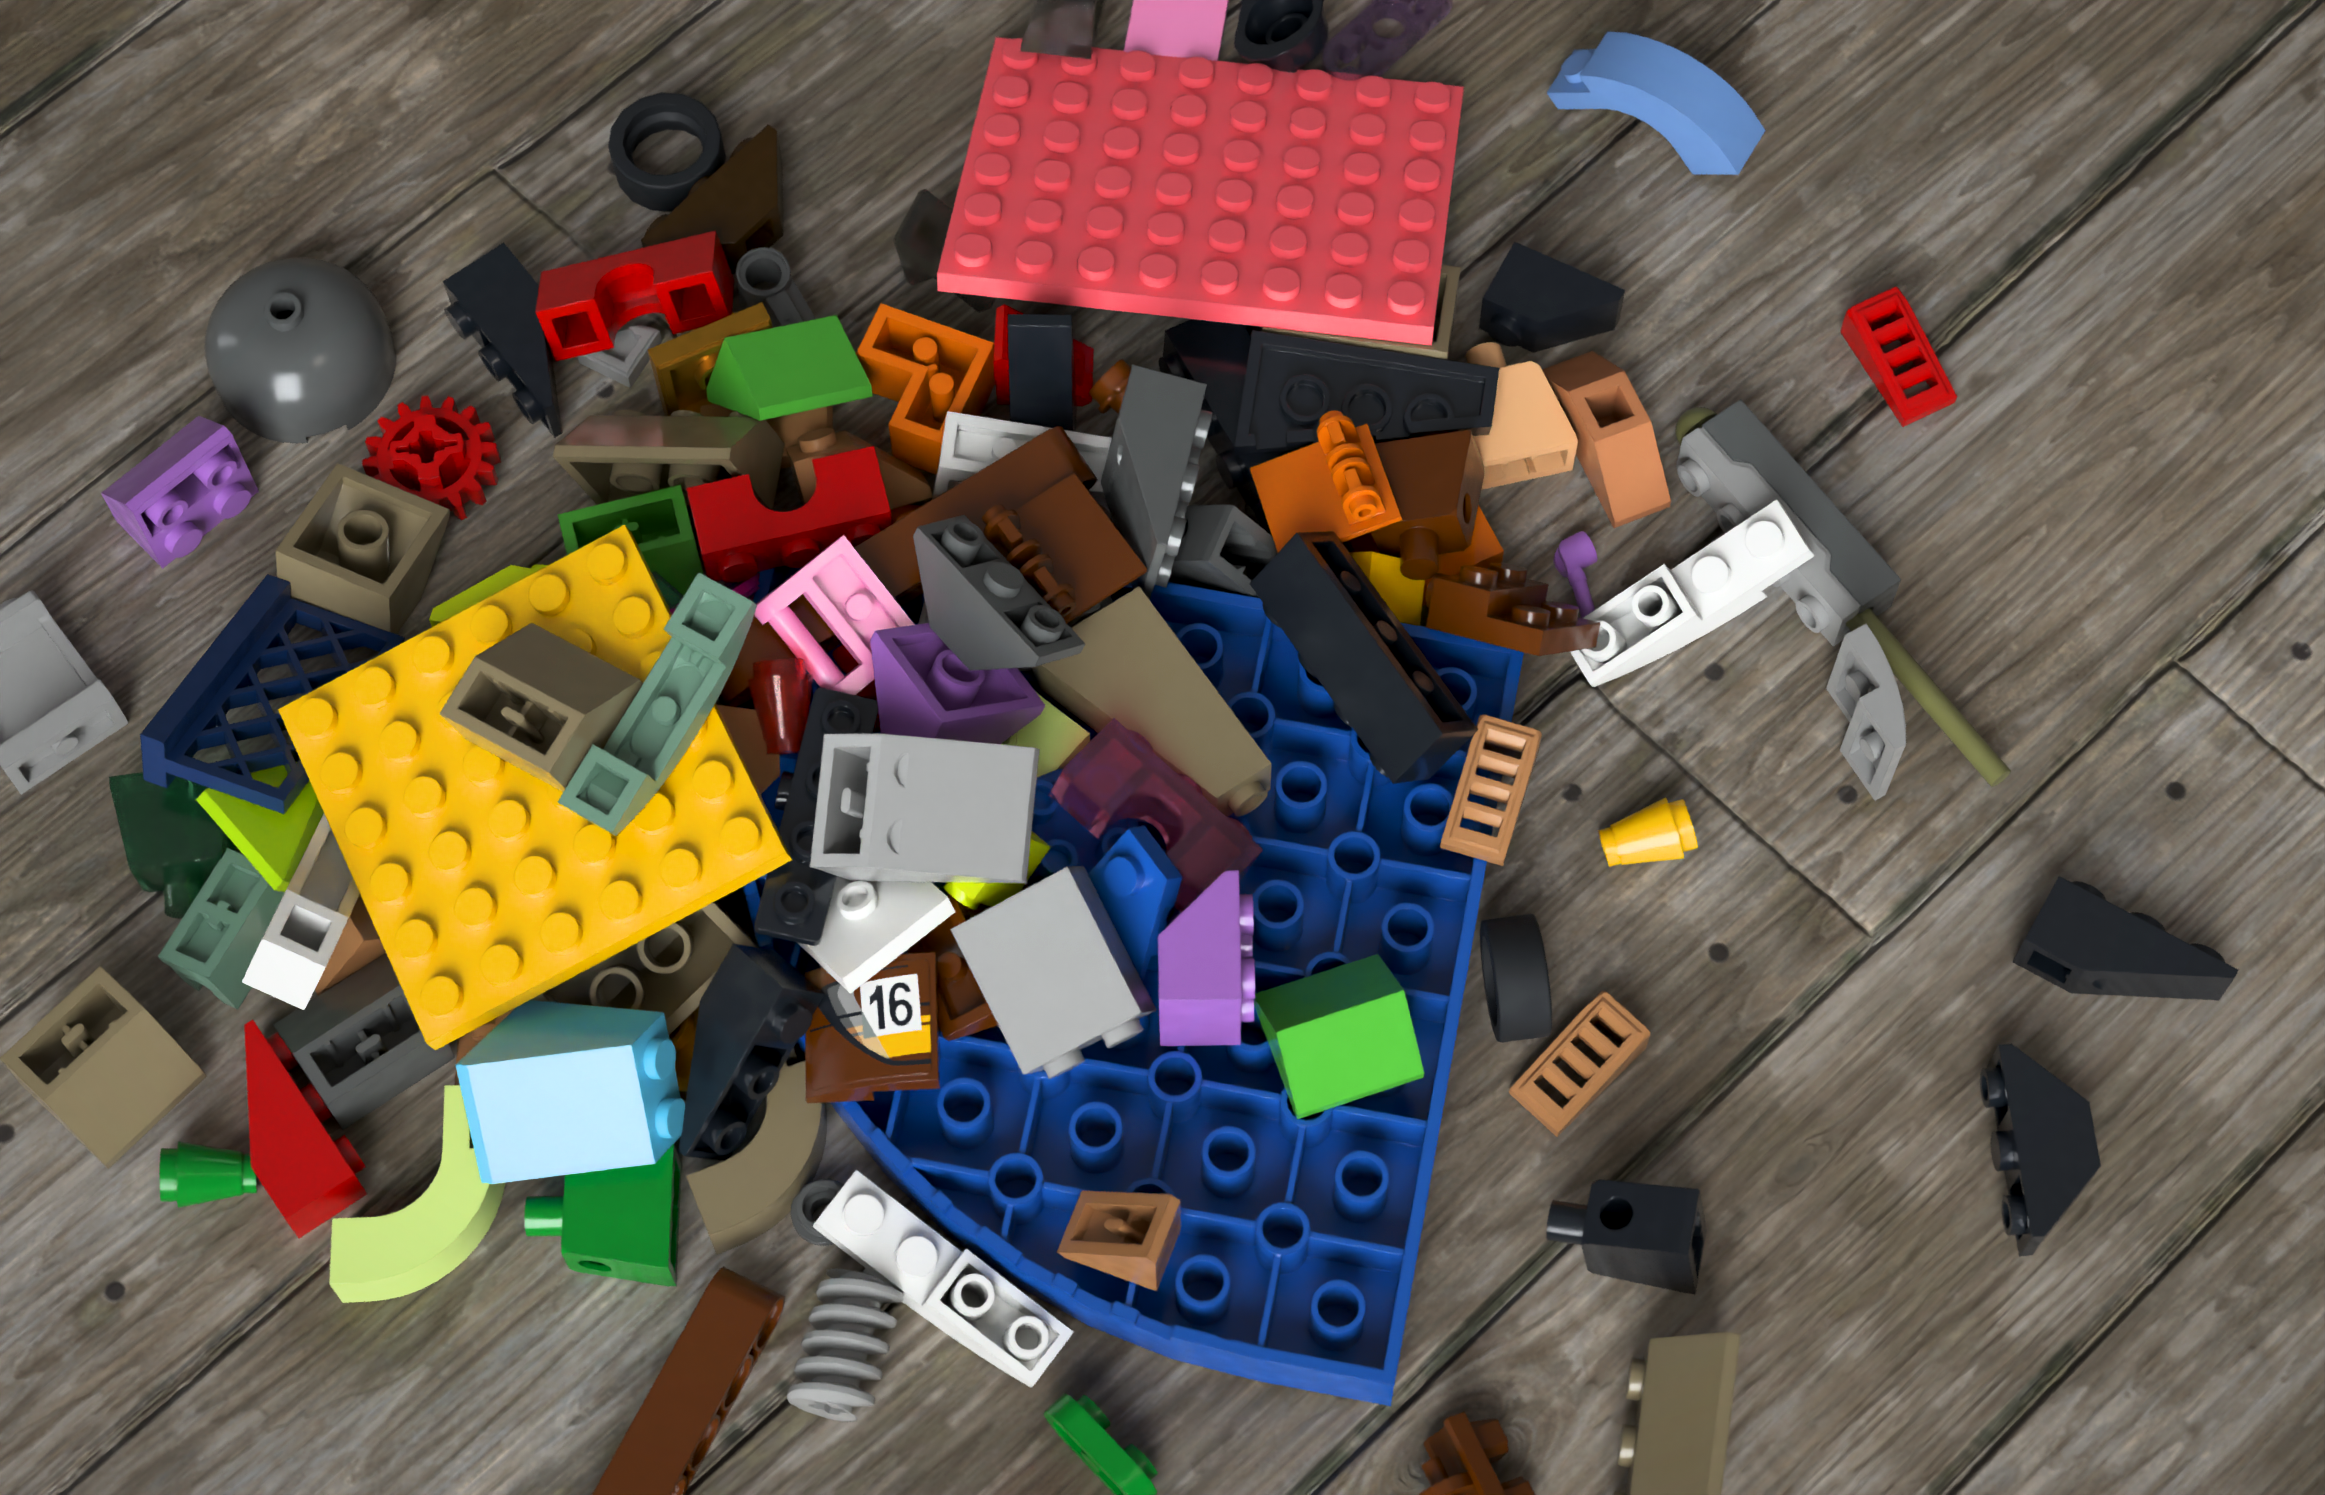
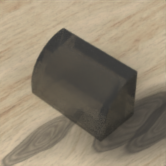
M1034 0L1021 43V51L1091 59L1106 0Z

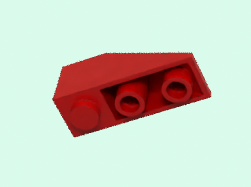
M252 1019L244 1025L251 1168L286 1222L300 1239L367 1195V1192L356 1177L357 1173L367 1167L345 1134L333 1141L321 1124L332 1117V1114L311 1083L299 1090L288 1071L299 1064L278 1032L266 1039Z

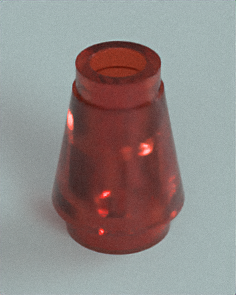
M787 658L752 663L754 678L748 679L747 682L763 740L766 742L767 755L799 753L809 716L813 679L812 674H806L805 659Z

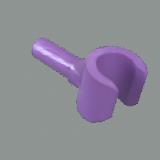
M1580 531L1560 542L1553 561L1558 572L1563 577H1568L1581 618L1594 611L1595 608L1587 584V578L1582 569L1597 562V553L1588 535Z

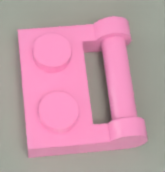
M845 536L838 538L780 586L756 603L757 608L754 614L762 625L769 622L821 688L856 695L875 679L870 643L874 631L915 625ZM803 594L859 664L846 675H843L788 606L800 595Z

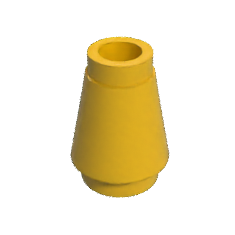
M1665 797L1611 824L1610 827L1598 830L1608 867L1619 864L1628 865L1684 859L1683 852L1698 848L1695 832L1684 799L1668 803Z

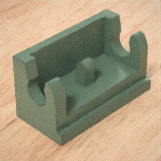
M227 848L158 955V958L163 963L168 964L182 980L194 989L200 991L201 987L205 986L224 1004L239 1009L252 988L242 983V980L285 892L274 891L243 854Z

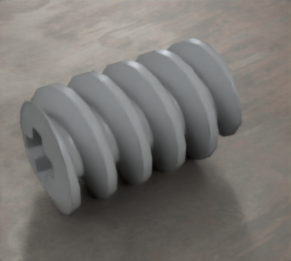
M834 1268L826 1272L830 1279L821 1281L817 1286L816 1295L823 1304L813 1307L808 1319L817 1330L806 1333L802 1339V1348L810 1356L799 1359L794 1367L796 1376L802 1382L791 1385L786 1397L789 1403L811 1414L842 1422H855L858 1419L852 1414L853 1407L873 1406L876 1400L873 1395L859 1387L860 1381L880 1380L883 1374L879 1368L866 1361L867 1356L887 1354L890 1349L886 1342L873 1335L874 1330L893 1329L897 1323L893 1316L881 1310L882 1303H900L903 1301L904 1294L874 1276Z

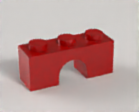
M711 231L543 271L540 275L535 313L557 362L614 348L615 337L619 329L630 320L645 314L664 313L672 334L698 329L732 315L734 278L716 231Z
M869 446L812 459L816 480L815 492L805 505L792 511L779 512L763 506L754 495L749 474L686 488L707 577L714 581L741 582L752 578L759 571L781 566L802 568L841 536H845L850 544L856 547L892 525L891 511L875 447Z

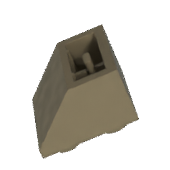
M530 623L475 656L439 714L466 740L564 792L591 746L594 744L603 750L643 685V682L551 632Z
M101 966L0 1057V1060L19 1083L107 1169L118 1161L207 1077L204 1071L153 1016Z

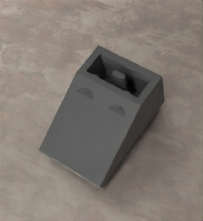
M1132 364L1104 466L1101 486L1114 526L1147 568L1145 574L1131 582L1132 588L1134 590L1140 587L1150 600L1154 585L1165 588L1168 585L1175 556L1177 557L1186 524L1184 517L1188 502L1190 503L1200 465H1198L1201 449H1203L1213 412L1201 409L1207 384Z

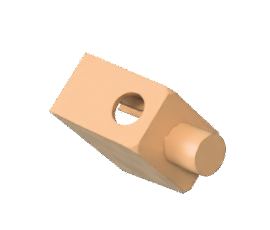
M1486 342L1471 348L1466 353L1467 363L1499 368L1489 435L1473 436L1484 464V479L1481 490L1572 471L1578 445L1576 433L1540 365L1533 361H1527L1507 366L1500 344L1495 342Z

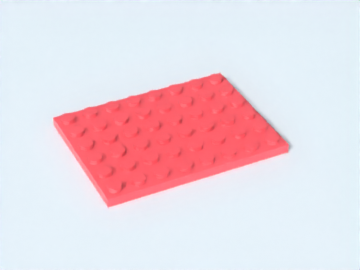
M996 37L937 271V291L1432 346L1464 87L1444 85L1438 82L1387 79L1374 75L1359 76L1330 73L1318 69H1298L1295 73L1275 70L1260 63L1245 64L1214 61L1202 57L1162 56L1138 50L1124 52L1123 50L1094 48L1082 44L1066 45L1031 41L1025 38L1009 39Z

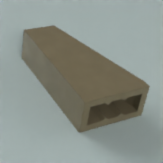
M1140 587L1135 588L1071 627L1085 642V646L1080 654L1032 667L1033 680L1040 690L1215 823L1220 822L1233 813L1237 817L1248 814L1266 799L1268 791L1271 790V762Z

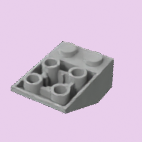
M824 734L810 867L851 881L1026 883L1039 749L892 734Z

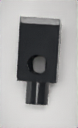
M1599 1179L1592 1182L1588 1205L1558 1200L1552 1201L1547 1221V1240L1581 1245L1588 1271L1597 1275L1696 1295L1707 1232L1699 1189Z

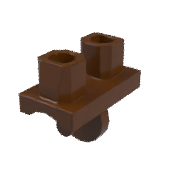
M1464 1411L1448 1417L1443 1422V1428L1423 1442L1430 1460L1423 1463L1421 1467L1430 1487L1419 1495H1535L1529 1481L1521 1476L1500 1484L1491 1463L1499 1461L1509 1450L1508 1439L1496 1418L1469 1422Z

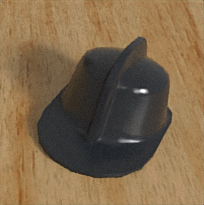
M1242 0L1238 26L1235 32L1234 47L1242 58L1250 61H1259L1261 64L1272 69L1295 73L1298 69L1303 70L1304 65L1314 60L1323 51L1328 41V23L1323 9L1324 0Z

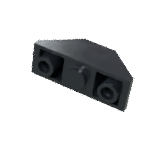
M2013 1044L1998 1045L1987 1068L1981 1069L1980 1090L1984 1106L1986 1108L1994 1107L1997 1131H1993L1991 1134L1992 1161L1996 1171H2005L2008 1195H2004L2002 1198L2004 1229L2008 1236H2016L2019 1256H2030L2035 1253L2084 1191L2100 1168L2101 1163L2089 1101Z

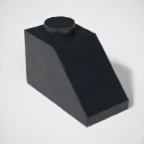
M1514 241L1483 297L1479 329L1488 332L1495 341L1505 346H1519L1533 353L1614 330L1620 319L1625 290Z

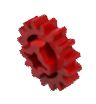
M428 395L421 397L420 409L411 411L403 402L397 404L400 418L393 422L388 418L380 417L377 422L383 436L367 437L365 440L370 457L362 460V466L366 475L448 508L460 520L467 518L464 504L470 500L475 504L483 506L487 500L481 485H497L499 480L494 465L501 462V456L497 444L493 443L495 437L488 422L480 423L476 408L473 406L465 408L459 414L454 398L449 396L444 400L440 408H433Z

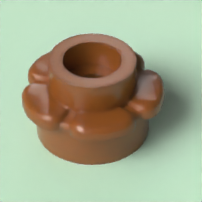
M1123 359L1115 363L1088 393L1100 405L1098 410L1102 414L1106 413L1110 408L1119 414L1131 367Z

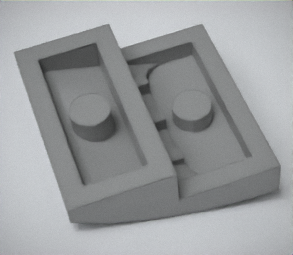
M1866 623L1844 635L1826 689L1850 722L1840 751L1874 801L1886 795L1906 746V723L1896 679L1879 642Z

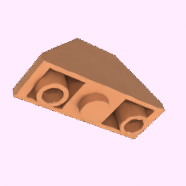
M1594 351L1542 369L1576 433L1578 440L1576 456L1613 528L1669 508L1671 498L1652 423L1626 372Z

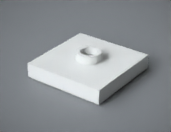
M837 876L820 944L817 946L798 944L851 994L954 914L955 910L949 898L932 882L851 881Z

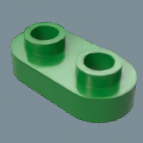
M1064 1393L1044 1411L1046 1420L1058 1436L1114 1495L1157 1494V1490L1151 1482L1158 1474L1153 1464L1133 1444L1130 1443L1122 1449L1105 1431L1111 1426L1110 1421L1089 1397L1082 1395L1075 1401L1071 1396Z

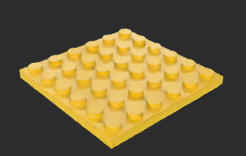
M626 525L613 530L278 709L426 1044L434 1050L449 1044L792 860L716 703L675 769L647 805L617 836L560 805L558 800L563 793L562 791L466 740L439 714L474 657L530 623L551 632L640 679L644 683L671 639V636L664 628L672 614L633 534Z

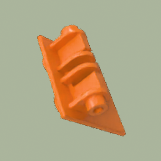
M1329 411L1319 420L1320 425L1316 432L1319 442L1249 468L1277 552L1296 533L1334 531L1343 543L1402 520L1367 423L1355 428L1353 421L1349 417L1344 416L1342 412Z

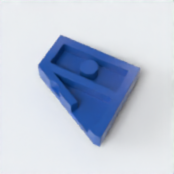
M1145 826L1128 828L1088 875L1142 982H1144L1150 957L1158 955V935L1167 928V914L1175 906L1183 876Z

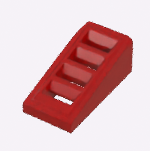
M1893 287L1850 307L1846 311L1840 332L1902 427L1956 402L1957 395L1915 313L1898 287ZM1899 340L1902 346L1883 353L1881 347ZM1913 361L1916 367L1895 376L1893 369ZM1923 381L1927 382L1930 387L1929 389L1908 399L1906 398L1904 390Z

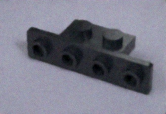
M825 688L815 690L794 773L783 771L775 802V809L784 811L779 833L792 860L767 874L755 920V931L757 933L811 946L820 944L837 879L836 875L810 867L824 734H873L878 716L876 700Z

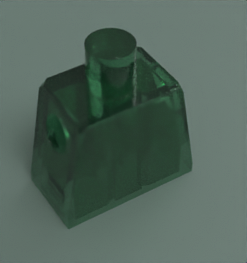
M143 772L109 777V786L124 849L133 876L143 891H163L165 914L172 918L182 919L215 866L222 859L226 849L229 848L239 852L236 845L196 800L208 787L176 776L169 787L165 788L145 781L143 779Z

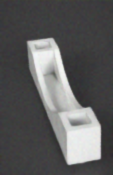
M323 814L242 980V983L302 1010H305L360 894L325 814Z

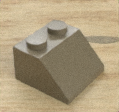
M337 463L275 550L277 577L290 582L292 599L398 634L421 600L450 518V509Z

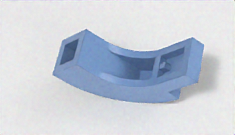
M1607 32L1596 49L1574 50L1562 64L1560 73L1547 91V95L1557 109H1610L1642 120L1656 129L1671 143L1692 174L1739 175L1766 131L1746 101L1714 71L1674 47L1635 34Z

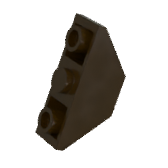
M768 124L753 138L749 137L741 141L733 150L730 159L712 176H704L699 179L691 188L688 197L669 215L663 214L651 223L645 236L641 239L642 247L716 231L731 273L736 274L737 264L744 254L760 247L770 248L784 235L783 162L777 130Z

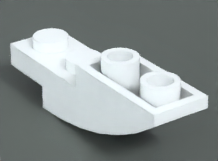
M1776 499L1670 570L1663 564L1583 617L1584 619L1600 622L1597 645L1595 648L1570 651L1589 684L1592 687H1596L1668 655L1735 618L1767 597L1763 591L1765 588L1815 555L1782 504Z
M857 1170L812 1226L865 1267L863 1273L879 1278L904 1294L902 1301L904 1304L983 1359L1031 1388L1073 1334L1072 1330L968 1249L961 1252Z

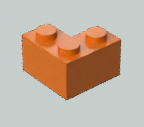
M880 303L856 355L871 383L872 393L899 402L888 424L893 456L913 467L937 474L947 411L980 416L995 386L994 342Z

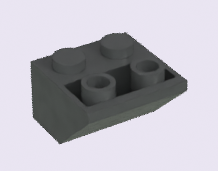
M386 953L309 1001L305 1010L298 1008L273 1024L342 1130L456 1058L449 1044L437 1050L426 1044Z

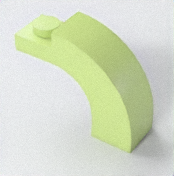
M460 1085L444 1086L442 1158L438 1172L428 1189L415 1202L391 1214L375 1217L332 1219L329 1284L343 1303L388 1300L421 1290L437 1282L459 1266L474 1251L488 1232L502 1201L505 1182L496 1184L481 1183Z

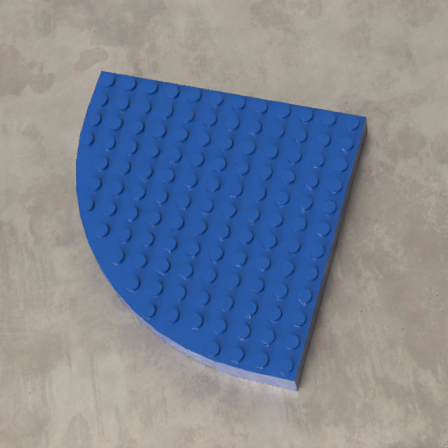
M781 566L761 571L758 579L760 583L758 587L760 589L754 594L753 602L755 604L758 603L801 568ZM1169 582L1166 588L1154 585L1150 602L1271 762V790L1268 791L1266 799L1248 814L1237 817L1233 813L1220 822L1215 823L1040 690L1033 680L1032 672L1019 670L1035 692L1090 733V743L1066 769H1083L1089 772L1093 769H1105L1118 777L1121 783V791L1127 796L1138 817L1139 826L1147 828L1183 876L1175 906L1167 914V927L1225 871H1239V894H1253L1252 958H1254L1255 994L1378 954L1405 991L1424 1069V1078L1297 1119L1255 1006L1254 1022H1241L1240 1045L1160 1046L1158 955L1150 957L1143 984L1150 991L1149 996L1156 1011L1139 1019L1144 1030L1111 1048H1107L1103 1039L1080 1050L1085 1062L1059 1076L1049 1079L1045 1070L1023 1075L999 1025L951 1041L944 1039L939 1028L940 1089L874 1092V1100L830 1103L884 1174L947 1235L1013 1284L1086 1325L1170 1359L1255 1381L1391 1406L1487 861L1440 848L1441 839L1472 737L1430 779L1393 784L1389 778L1382 775L1374 767L1369 757L1370 751L1355 730L1344 723L1336 714L1333 706L1334 701L1320 681L1308 673L1301 665L1297 649L1284 631L1272 623L1263 611V602L1260 598ZM1129 583L1110 595L1113 602L1132 591V584ZM924 594L902 607L915 625L920 620L925 601ZM1401 623L1475 726L1480 715H1488L1512 722L1524 652L1423 626ZM835 649L828 652L827 655L831 658V660L835 663V665L839 668L843 675H846V673L837 665L833 658L832 654ZM805 667L752 700L738 706V708L778 712L780 776L761 794L778 831L784 812L775 809L780 779L783 771L794 773L815 690L821 688ZM878 730L873 732V734H881V731ZM1479 768L1477 773L1479 776L1499 782L1502 779L1501 774ZM1473 794L1470 795L1469 801L1495 809L1497 807V801ZM1463 818L1461 827L1492 836L1493 826ZM1036 871L1030 876L1033 885L1044 879ZM767 874L743 886L758 947L776 951L805 976V972L821 968L822 966L797 942L762 935L755 931V920ZM932 882L946 896L949 895L943 888L946 882ZM804 1034L796 1044L805 1058ZM1081 1191L1171 1194L1181 1201V1230L1157 1291L1069 1260L1057 1253Z

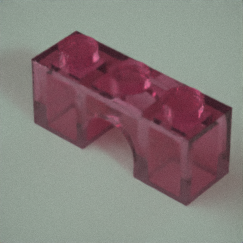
M1115 718L1063 768L1049 794L1052 799L1097 839L1113 823L1121 819L1137 818L1152 824L1164 838L1167 849L1166 855L1183 876L1174 906L1181 913L1225 871H1239L1240 882L1263 850L1253 841L1250 832L1242 823L1222 814L1203 797L1201 789L1192 779L1186 775L1176 773L1154 753L1150 743L1141 734L1126 729Z

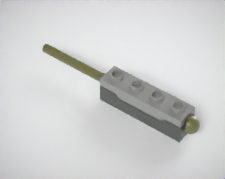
M1741 399L1719 414L1705 407H1694L1684 412L1678 419L1675 429L1677 441L1681 446L1676 468L1684 487L1693 496H1702L1716 512L1717 521L1724 533H1727L1777 499L1815 556L1771 585L1774 587L1781 586L1795 602L1797 613L1807 628L1814 633L1821 632L1833 647L1843 640L1845 634L1867 623L1879 642L1896 678L1991 787L2002 782L2011 773V770L1877 617L1892 606L1901 581L1899 576Z

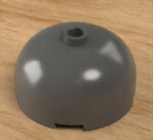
M292 257L270 261L239 277L226 289L216 303L209 318L205 334V359L208 372L226 410L247 430L266 439L283 443H308L307 437L324 434L344 425L350 430L361 423L376 409L385 397L391 385L396 367V352L391 329L383 308L373 292L364 282L348 270L336 264L314 258Z

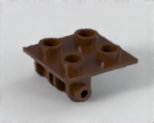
M1075 473L1016 510H1006L1002 504H998L990 508L982 516V521L986 525L982 531L983 535L1012 566L1022 573L1024 579L1064 618L1066 623H1069L1147 572L1145 565Z

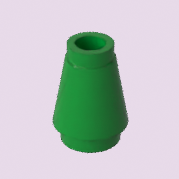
M178 1141L177 1148H161L159 1170L161 1202L177 1201L178 1208L241 1196L244 1193H257L258 1177L251 1168L250 1153Z

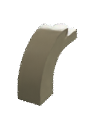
M794 1048L779 1072L777 1084L767 1094L765 1117L753 1140L731 1158L686 1176L717 1255L759 1237L784 1219L791 1212L793 1199L804 1185L813 1181L821 1163L827 1134L826 1104L807 1103L806 1060L799 1062Z

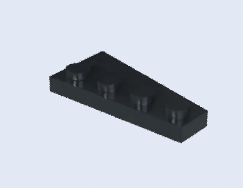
M1252 330L1233 455L1292 451L1319 442L1316 433L1320 425L1319 420L1329 411L1342 412L1344 416L1349 417L1353 421L1355 428L1367 423L1375 444L1470 429L1473 436L1489 435L1492 427L1499 368Z

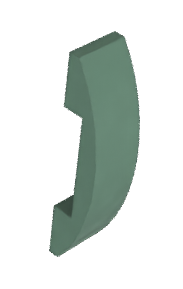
M698 572L664 628L671 636L670 641L603 750L594 744L591 746L559 798L558 803L615 836L640 813L684 756L723 690L751 626L757 608L753 601Z

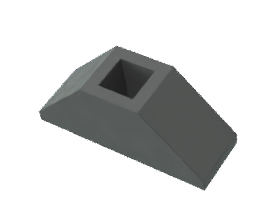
M965 515L917 527L913 539L930 628L970 671L1036 667L1082 652L1085 642L1069 627L1064 618L1024 579L1022 573L1012 566L991 544L980 528L973 524Z

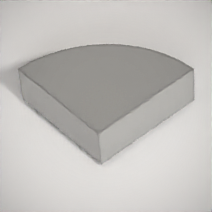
M629 325V329L617 332L614 348L578 356L577 358L580 364L631 388L650 360L647 349L661 344V334L659 330L651 327Z

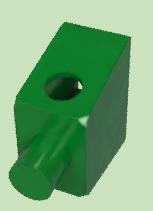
M673 1144L655 1164L567 1174L564 1181V1196H527L524 1213L526 1236H561V1254L568 1268L573 1271L661 1286H676L682 1164L675 1145Z

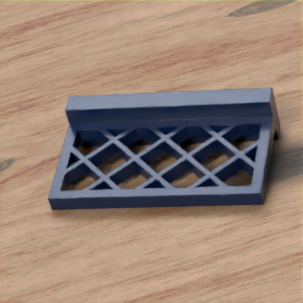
M267 574L140 734L143 779L168 788L177 776L285 814L309 782V778L294 744H287L282 733L287 728L280 713L274 714L269 700L300 693L304 696L371 660L368 659L349 664L343 652L345 650L364 646L378 651L377 656L405 642V637L292 599L290 582ZM297 623L321 631L323 637L291 644L288 634ZM331 654L337 666L304 673L299 661ZM282 664H288L293 675L292 677L266 683H260L257 677L261 669ZM257 703L262 717L233 724L228 723L225 715L230 709ZM268 734L271 735L276 748L242 755L237 741ZM224 744L231 757L212 763H206L193 758L198 750ZM284 765L288 773L278 788L254 780L251 776V772Z

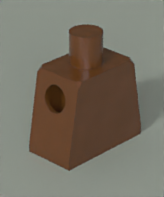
M1471 429L1375 444L1402 520L1372 531L1371 534L1379 553L1400 558V572L1406 578L1412 580L1432 578L1438 573V554L1464 551L1471 545L1484 479V464Z

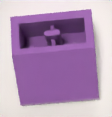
M198 416L101 494L116 522L163 569L175 558L184 557L191 553L199 545L202 537L221 521L232 518L242 512L248 505L251 497L259 492L232 433L224 425Z
M1225 871L1158 935L1160 1046L1240 1045L1241 1022H1254L1253 894H1239V871Z

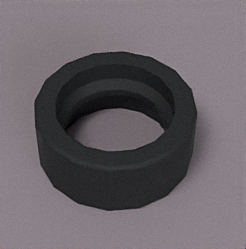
M657 93L640 98L622 110L611 127L608 148L619 187L634 203L652 211L672 212L688 197L691 188L699 179L704 176H712L726 162L722 134L715 115L702 102L684 94ZM665 130L685 131L697 136L701 141L703 149L698 160L684 171L670 175H657L645 172L635 166L632 158L634 150L641 141L651 134Z
M1524 914L1482 920L1480 925L1482 971L1489 1016L1496 1040L1502 1043L1550 1036L1552 1029L1550 983L1544 944L1535 915Z

